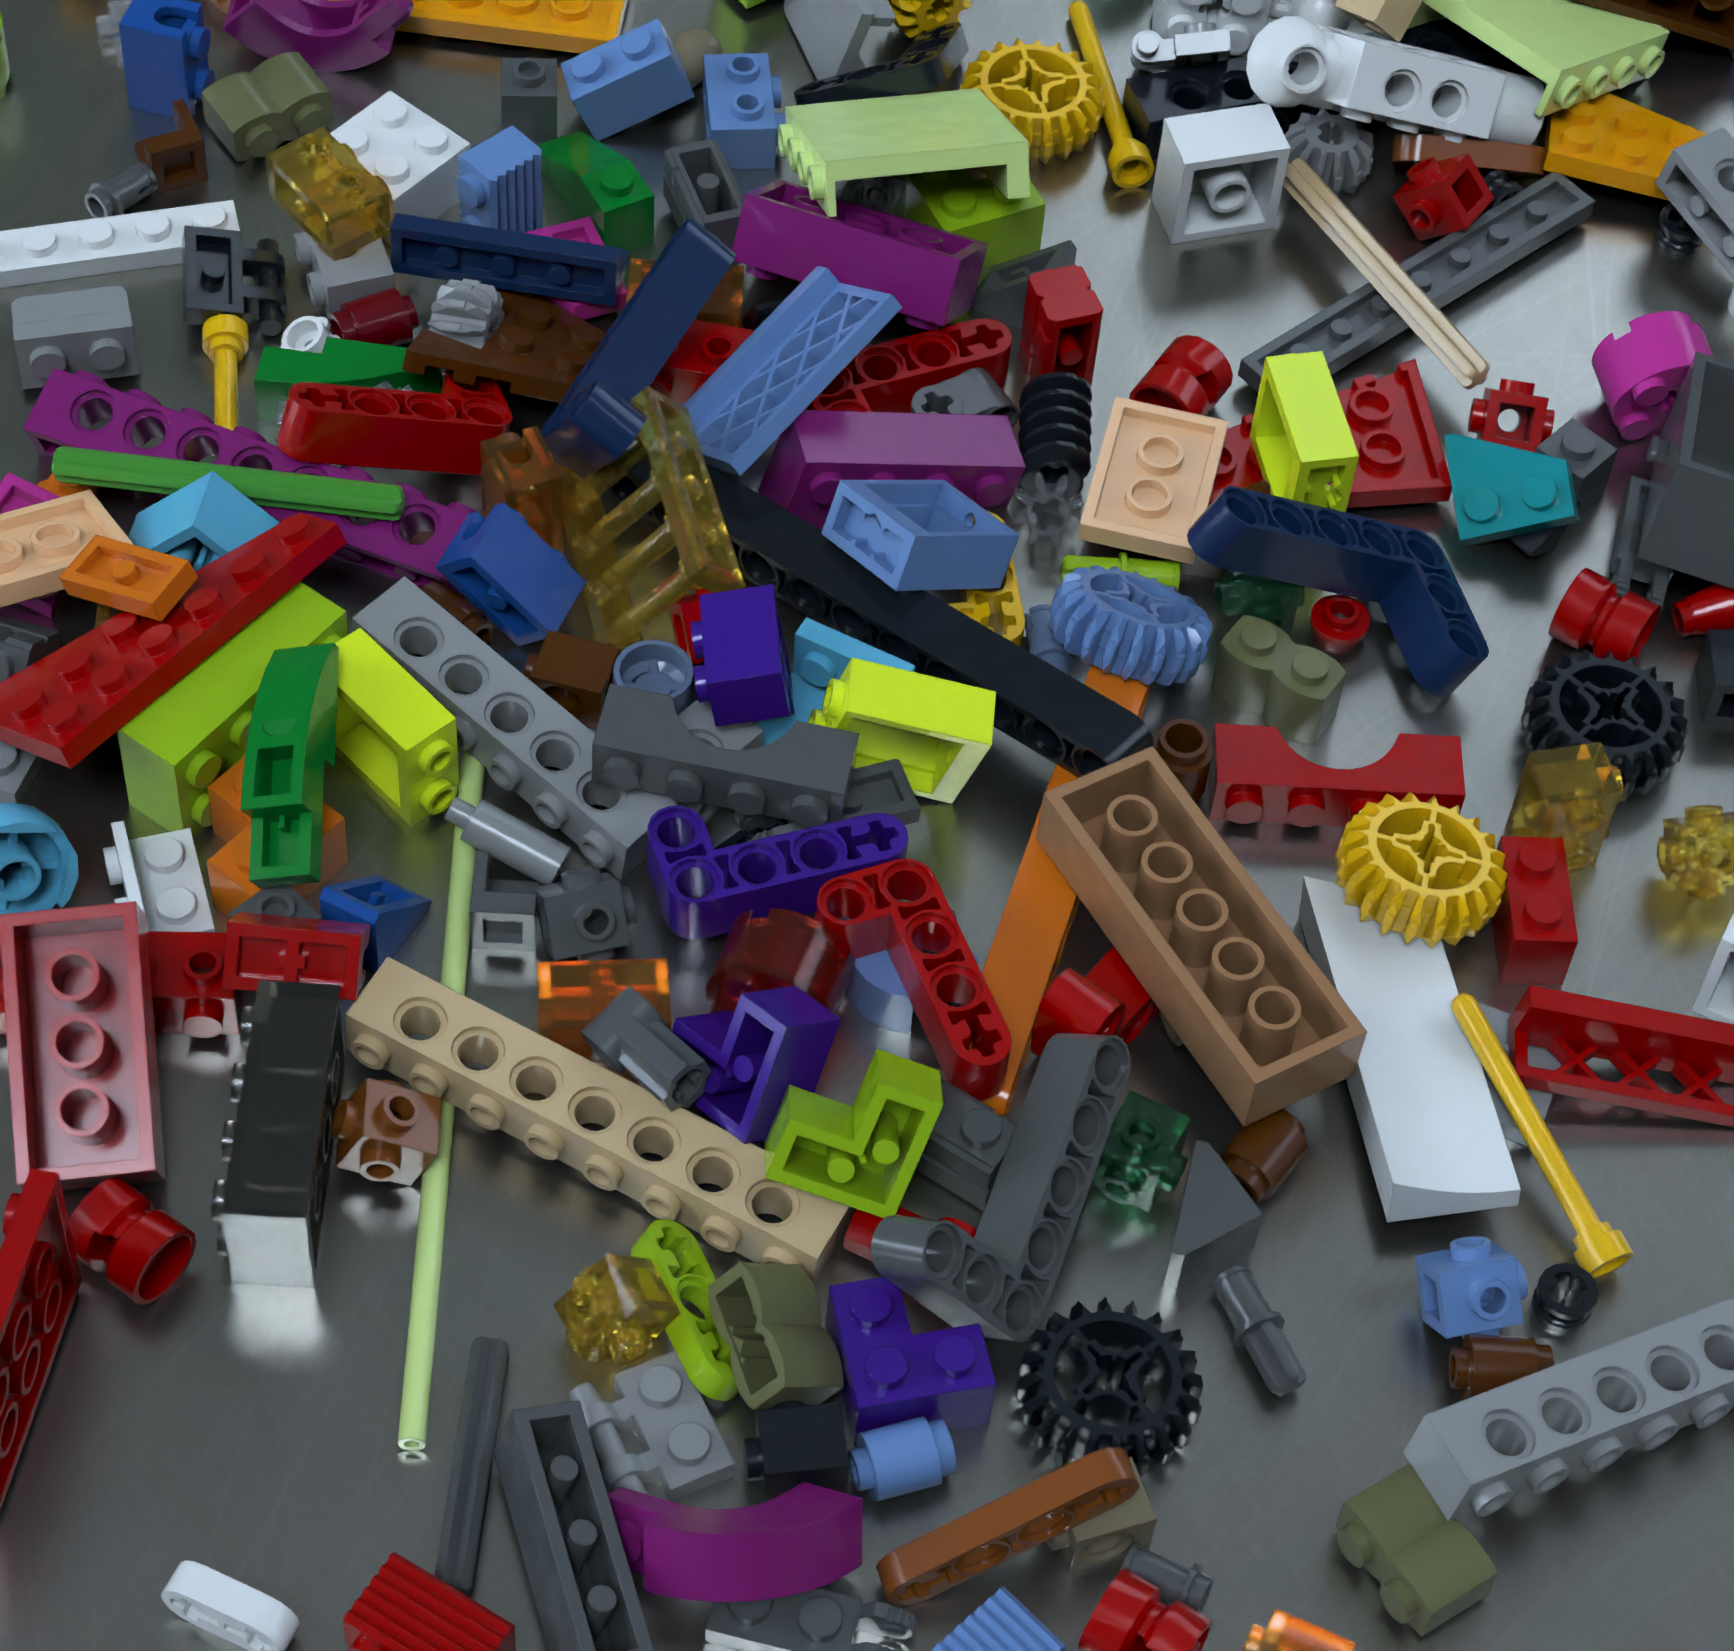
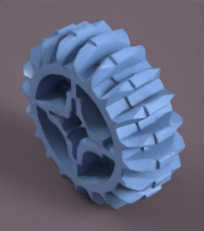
M1099 565L1090 566L1089 569L1085 567L1075 568L1073 573L1065 574L1061 585L1056 589L1049 610L1051 616L1048 627L1053 631L1052 637L1058 643L1064 645V649L1068 654L1080 656L1084 664H1093L1101 668L1103 674L1110 672L1119 675L1124 681L1131 678L1139 680L1144 685L1151 684L1154 681L1162 686L1171 685L1172 682L1185 683L1189 677L1196 675L1199 666L1204 663L1209 650L1210 632L1213 626L1207 618L1206 611L1202 607L1196 606L1195 601L1190 596L1179 594L1175 586H1166L1159 583L1157 578L1150 579L1141 576L1137 571L1133 573L1125 572L1116 566L1108 570Z

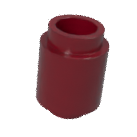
M394 287L342 303L339 311L329 314L332 335H338L341 339L400 346L412 342L413 329L419 327L418 314L412 299L408 295L401 296Z

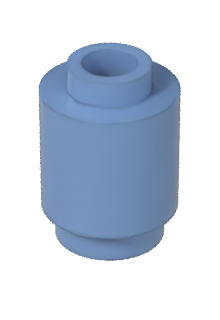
M924 1416L860 1432L856 1438L857 1448L848 1450L849 1469L857 1491L868 1490L875 1502L941 1485L942 1477L955 1474L957 1470L953 1442L949 1430L942 1419L928 1422Z

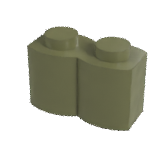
M287 52L271 57L259 64L251 72H240L225 76L201 92L205 121L236 161H248L256 157H264L273 152L284 141L299 140L316 135L333 121L331 92L299 52Z
M1242 615L1220 641L1211 687L1230 706L1249 714L1263 716L1270 726L1278 728L1281 735L1299 743L1314 745L1336 717L1347 673L1335 659L1326 653L1310 646L1294 644L1292 639L1276 625L1258 617Z
M739 1262L709 1285L708 1297L713 1322L722 1339L731 1347L730 1358L733 1377L740 1395L752 1410H769L776 1404L788 1401L802 1402L807 1406L820 1405L843 1388V1369L838 1350L830 1335L820 1326V1306L815 1288L809 1276L798 1264Z
M1410 1463L1347 1500L1342 1505L1336 1523L1338 1529L1336 1537L1339 1547L1351 1564L1358 1568L1363 1566L1373 1577L1379 1580L1382 1602L1389 1614L1401 1624L1407 1622L1418 1634L1424 1636L1489 1595L1498 1574L1493 1562L1478 1540L1457 1519L1447 1521Z

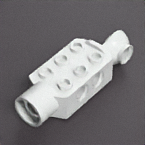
M1284 16L1268 23L1255 36L1248 51L1246 72L1250 86L1260 100L1274 107H1294L1304 104L1322 109L1338 111L1340 112L1339 115L1353 120L1371 123L1372 119L1387 122L1386 125L1416 134H1418L1420 129L1432 132L1433 135L1444 136L1445 140L1455 143H1461L1463 138L1531 145L1536 139L1544 120V116L1539 117L1534 114L1545 91L1542 83L1536 78L1503 71L1450 54L1322 24H1315L1301 16ZM1299 53V65L1289 75V64L1292 58Z

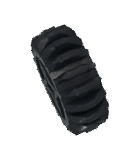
M1587 649L1578 656L1577 660L1563 655L1555 667L1546 665L1544 671L1539 674L1538 680L1534 682L1533 687H1530L1528 690L1525 707L1521 716V730L1525 731V749L1535 752V768L1552 767V783L1564 779L1572 782L1574 795L1583 788L1594 790L1598 801L1607 795L1608 791H1613L1623 802L1632 794L1633 790L1646 796L1655 783L1663 784L1665 779L1671 775L1675 764L1680 762L1685 749L1684 741L1688 734L1687 725L1689 720L1683 717L1685 713V700L1673 697V682L1656 681V666L1645 670L1636 667L1634 655L1625 662L1615 660L1610 649L1601 658H1595Z
M1105 1296L1098 1303L1097 1311L1091 1313L1078 1300L1075 1306L1071 1308L1069 1319L1054 1311L1052 1317L1047 1320L1046 1330L1036 1329L1029 1338L1028 1351H1024V1355L1020 1356L1017 1373L1020 1375V1379L1016 1383L1015 1398L1017 1403L1023 1405L1020 1414L1023 1428H1036L1034 1442L1036 1443L1037 1450L1057 1446L1054 1460L1057 1462L1058 1468L1067 1464L1072 1458L1077 1460L1100 1449L1120 1447L1126 1450L1128 1458L1132 1457L1139 1476L1142 1478L1148 1472L1150 1460L1165 1467L1172 1459L1174 1448L1183 1449L1189 1442L1192 1432L1190 1427L1198 1423L1202 1409L1198 1399L1202 1394L1203 1380L1201 1375L1195 1373L1197 1365L1195 1351L1181 1350L1183 1342L1181 1329L1165 1333L1160 1331L1163 1321L1159 1312L1146 1320L1136 1317L1137 1308L1134 1300L1124 1308L1123 1313L1114 1312ZM1065 1365L1073 1373L1072 1383L1075 1385L1074 1394L1067 1401H1064L1060 1395L1054 1379L1056 1374ZM1151 1377L1157 1384L1163 1399V1405L1155 1413L1146 1406L1147 1396L1143 1393L1144 1383Z

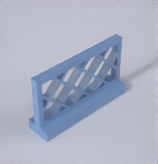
M817 266L659 430L671 443L707 464L741 476L901 310L902 306L892 294L840 283L828 268Z

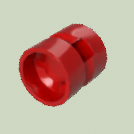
M1191 335L1176 337L1157 359L1154 366L1151 367L1130 392L1129 399L1207 416L1208 411L1216 405L1231 386L1233 374L1230 363L1215 345L1201 337Z
M1586 567L1575 577L1563 596L1550 624L1548 634L1572 648L1583 649L1588 645H1592L1595 658H1601L1610 649L1615 660L1625 662L1634 655L1636 661L1656 626L1661 606L1633 591L1617 597L1616 584Z
M120 1177L109 1178L97 1185L82 1199L69 1219L77 1258L98 1273L106 1271L107 1281L140 1305L149 1304L157 1300L177 1282L194 1255L197 1243L193 1231L162 1209L154 1210L153 1203L149 1198Z
M1124 1568L1111 1582L1094 1609L1079 1640L1078 1649L1081 1651H1201L1214 1622L1180 1600L1165 1605L1161 1602V1590Z

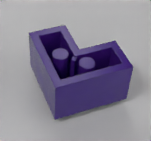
M773 584L699 595L701 620L690 622L695 657L696 659L704 658V665L694 666V680L699 703L710 702L715 726L787 717L790 714H795L791 669Z
M797 986L741 993L735 1012L727 1010L676 1018L671 1032L704 1059L712 1071L707 1078L704 1093L693 1104L744 1144L766 1140L788 1085L812 1093L815 1092L841 1018Z
M878 1277L829 1286L825 1328L836 1345L842 1363L843 1388L841 1389V1394L854 1447H857L856 1438L860 1432L924 1416L928 1422L942 1419L949 1431L989 1424L996 1382L980 1323L912 1335L901 1289L886 1278Z

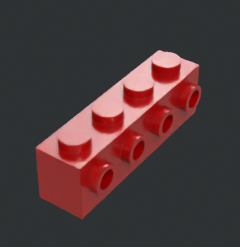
M147 931L155 1033L189 1034L199 1038H211L219 1034L239 1035L244 990L222 988L226 933ZM0 943V1034H6Z

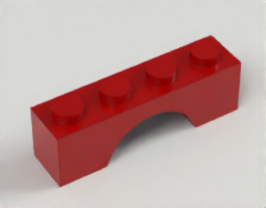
M1219 723L1214 725L1211 739L1213 756L1208 774L1209 820H1228L1239 824L1266 822L1294 824L1300 827L1315 825L1345 827L1348 822H1351L1354 815H1358L1367 802L1378 804L1386 794L1392 795L1401 801L1409 792L1413 793L1420 802H1428L1435 795L1438 804L1448 809L1459 804L1460 815L1466 796L1460 736L1399 733L1393 747L1378 761L1360 768L1334 769L1310 762L1297 754L1285 742L1275 726Z

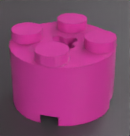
M1660 311L1640 316L1628 322L1631 329L1630 332L1621 336L1616 341L1613 333H1610L1596 347L1592 356V367L1613 422L1619 429L1623 439L1637 440L1648 435L1652 430L1663 429L1695 353L1699 352L1714 357L1702 326L1699 322L1697 324L1692 323L1687 313L1681 311Z

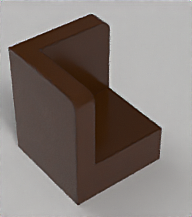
M184 99L172 101L175 131L146 138L135 143V152L138 160L145 163L156 176L157 181L153 183L158 185V190L155 195L208 180L204 139Z

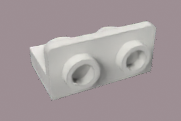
M124 820L111 823L115 846L103 848L110 886L123 883L126 896L114 899V902L136 901L146 915L147 931L215 932L191 828L128 840Z

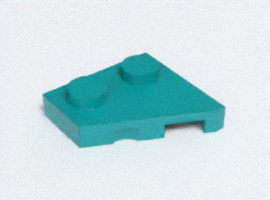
M1451 433L1444 435L1459 540L1465 547L1580 522L1572 469L1566 460Z

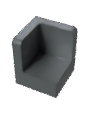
M476 851L469 911L471 948L535 952L539 917L537 912V894H534L533 888L540 887V884L536 881L490 879L489 852Z

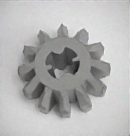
M1321 108L1316 116L1302 113L1296 124H1290L1289 130L1285 134L1291 148L1288 163H1291L1296 158L1304 159L1336 196L1339 191L1354 194L1357 186L1362 182H1366L1367 175L1371 173L1373 165L1374 143L1373 134L1364 131L1363 122L1348 120L1339 114L1331 115Z
M463 278V281L450 279L447 284L439 288L437 299L431 304V319L427 323L429 330L481 349L505 318V313L502 310V296L493 285L482 284V281ZM442 368V372L448 371L447 369Z

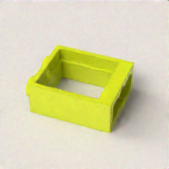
M1323 351L1297 354L1288 353L1265 357L1249 437L1262 477L1271 486L1270 495L1346 512L1359 454Z
M358 628L335 643L339 647L335 754L412 827L430 814L436 815L443 812L457 797L459 765L456 718L363 629Z
M852 657L839 680L830 679L825 691L822 709H813L807 723L859 733L855 769L893 759L900 760L914 795L952 804L992 746L996 691Z

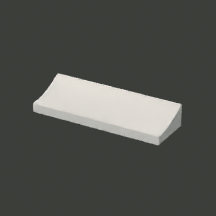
M1303 876L1299 918L1310 956L1367 1030L1355 1073L1346 1078L1387 1222L1517 1206L1521 1188L1481 1062L1451 1009L1452 1000L1459 993L1442 940L1438 941L1431 949L1422 938L1415 937L1406 945L1403 935L1391 930L1382 935L1380 923L1375 920L1360 922V907L1344 904L1345 889L1339 887L1334 882Z

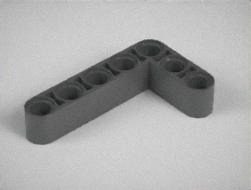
M1062 1032L1053 1035L1043 1049L974 1238L958 1225L947 1220L900 1215L887 1216L879 1222L871 1241V1258L876 1270L884 1278L953 1328L980 1323L984 1338L1019 1343L1029 1341L1031 1335L1036 1329H1039L1129 1080L1131 1056L1128 1046L1123 1039L1115 1035Z

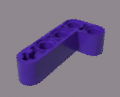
M680 805L667 806L658 810L650 818L648 824L647 870L663 916L670 930L682 938L690 940L704 939L813 913L816 911L819 889L825 882L835 877L896 859H905L909 838L907 828L901 820L886 813H869L714 849L706 825L697 812Z

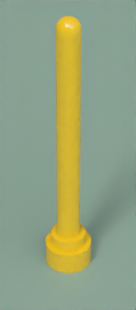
M1074 1L1069 6L1068 14L1085 62L1093 63L1094 74L1101 77L1103 88L1102 100L1105 101L1103 118L1113 145L1107 158L1112 179L1116 185L1122 188L1139 187L1148 182L1153 176L1155 167L1148 147L1132 136L1089 7L1083 1Z
M219 314L208 318L202 326V349L209 360L214 363V424L233 431L234 427L238 426L237 364L241 362L248 352L249 328L247 323L238 316Z
M1467 993L1458 994L1452 1000V1012L1577 1234L1573 1239L1577 1248L1573 1254L1575 1260L1581 1268L1590 1273L1593 1279L1600 1278L1617 1270L1634 1256L1622 1231L1613 1230L1607 1221L1600 1222L1476 999Z

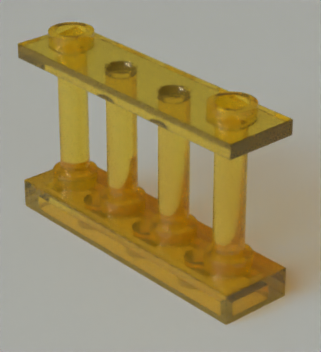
M648 386L631 399V404L644 413L647 419L633 442L619 458L584 479L579 478L570 470L557 463L548 469L555 493L554 504L561 514L578 574L586 581L583 592L594 626V640L619 647V654L626 647L638 641H644L641 630L692 589L704 588L712 593L746 587L688 409ZM649 457L652 467L650 471L651 479L606 515L600 496L644 459ZM662 501L666 511L664 516L665 523L619 560L614 540ZM677 546L680 556L679 569L633 606L627 585L673 547Z

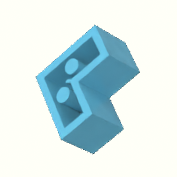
M211 471L137 513L128 538L136 546L187 559L190 561L194 571H197L280 522L243 495L231 483L224 480L214 471Z

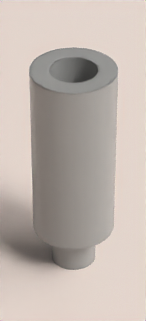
M456 797L444 817L445 820L464 829L460 840L480 851L489 852L491 857L544 886L553 884L572 849L483 799L475 807Z

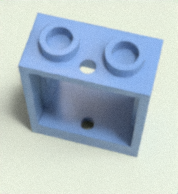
M840 480L821 533L895 591L1000 588L1019 538L1018 533L945 480Z

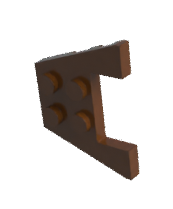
M495 288L497 292H500L503 299L502 310L505 313V319L481 349L425 328L406 349L402 370L424 375L426 365L454 371L453 381L475 385L481 376L511 382L509 393L559 403L606 335V332L541 295Z

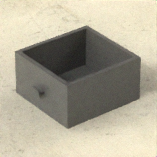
M1696 352L1660 436L1653 435L1649 444L1646 461L1653 462L1637 558L1734 589V364Z

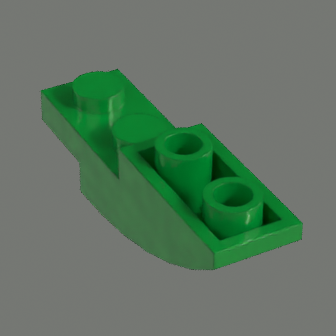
M335 643L274 650L258 689L246 744L240 810L251 818L249 881L259 888L316 883L321 880L324 768L335 767L339 647Z

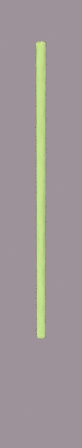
M467 751L461 752L457 797L477 807L483 797L485 767ZM455 825L440 983L465 996L471 934L469 911L475 855L478 849L460 840L464 829ZM441 1099L438 1156L423 1171L397 1442L400 1448L408 1451L424 1449L427 1436L455 1106Z

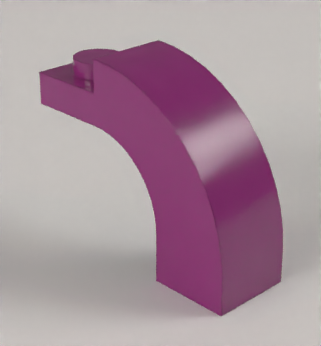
M231 0L222 29L252 51L268 59L287 52H299L313 70L329 72L346 71L372 64L389 54L396 28L400 27L409 17L414 3L411 0Z
M802 1482L767 1502L728 1509L686 1506L623 1487L608 1494L630 1571L644 1575V1591L678 1599L709 1602L767 1600L820 1588L842 1578L862 1565L863 1498L807 1482Z

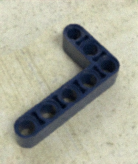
M689 217L675 232L537 435L534 445L581 479L619 458L633 442L647 419V416L636 408L637 404L733 263L737 252L693 218Z
M1228 486L1223 489L1188 529L1187 538L1193 551L1205 562L1215 567L1378 602L1410 673L1424 690L1440 698L1450 696L1488 657L1489 649L1487 642L1443 550L1432 537L1420 530L1235 486Z

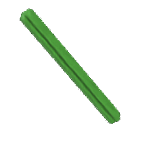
M67 446L56 448L51 466L52 473L59 482L169 495L214 471L256 505L397 521L402 518L406 501L403 488L400 485Z

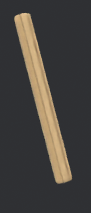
M1296 158L1291 163H1288L1283 187L1464 388L1472 389L1477 384L1482 385L1488 378L1487 373L1490 370L1488 362L1304 159Z

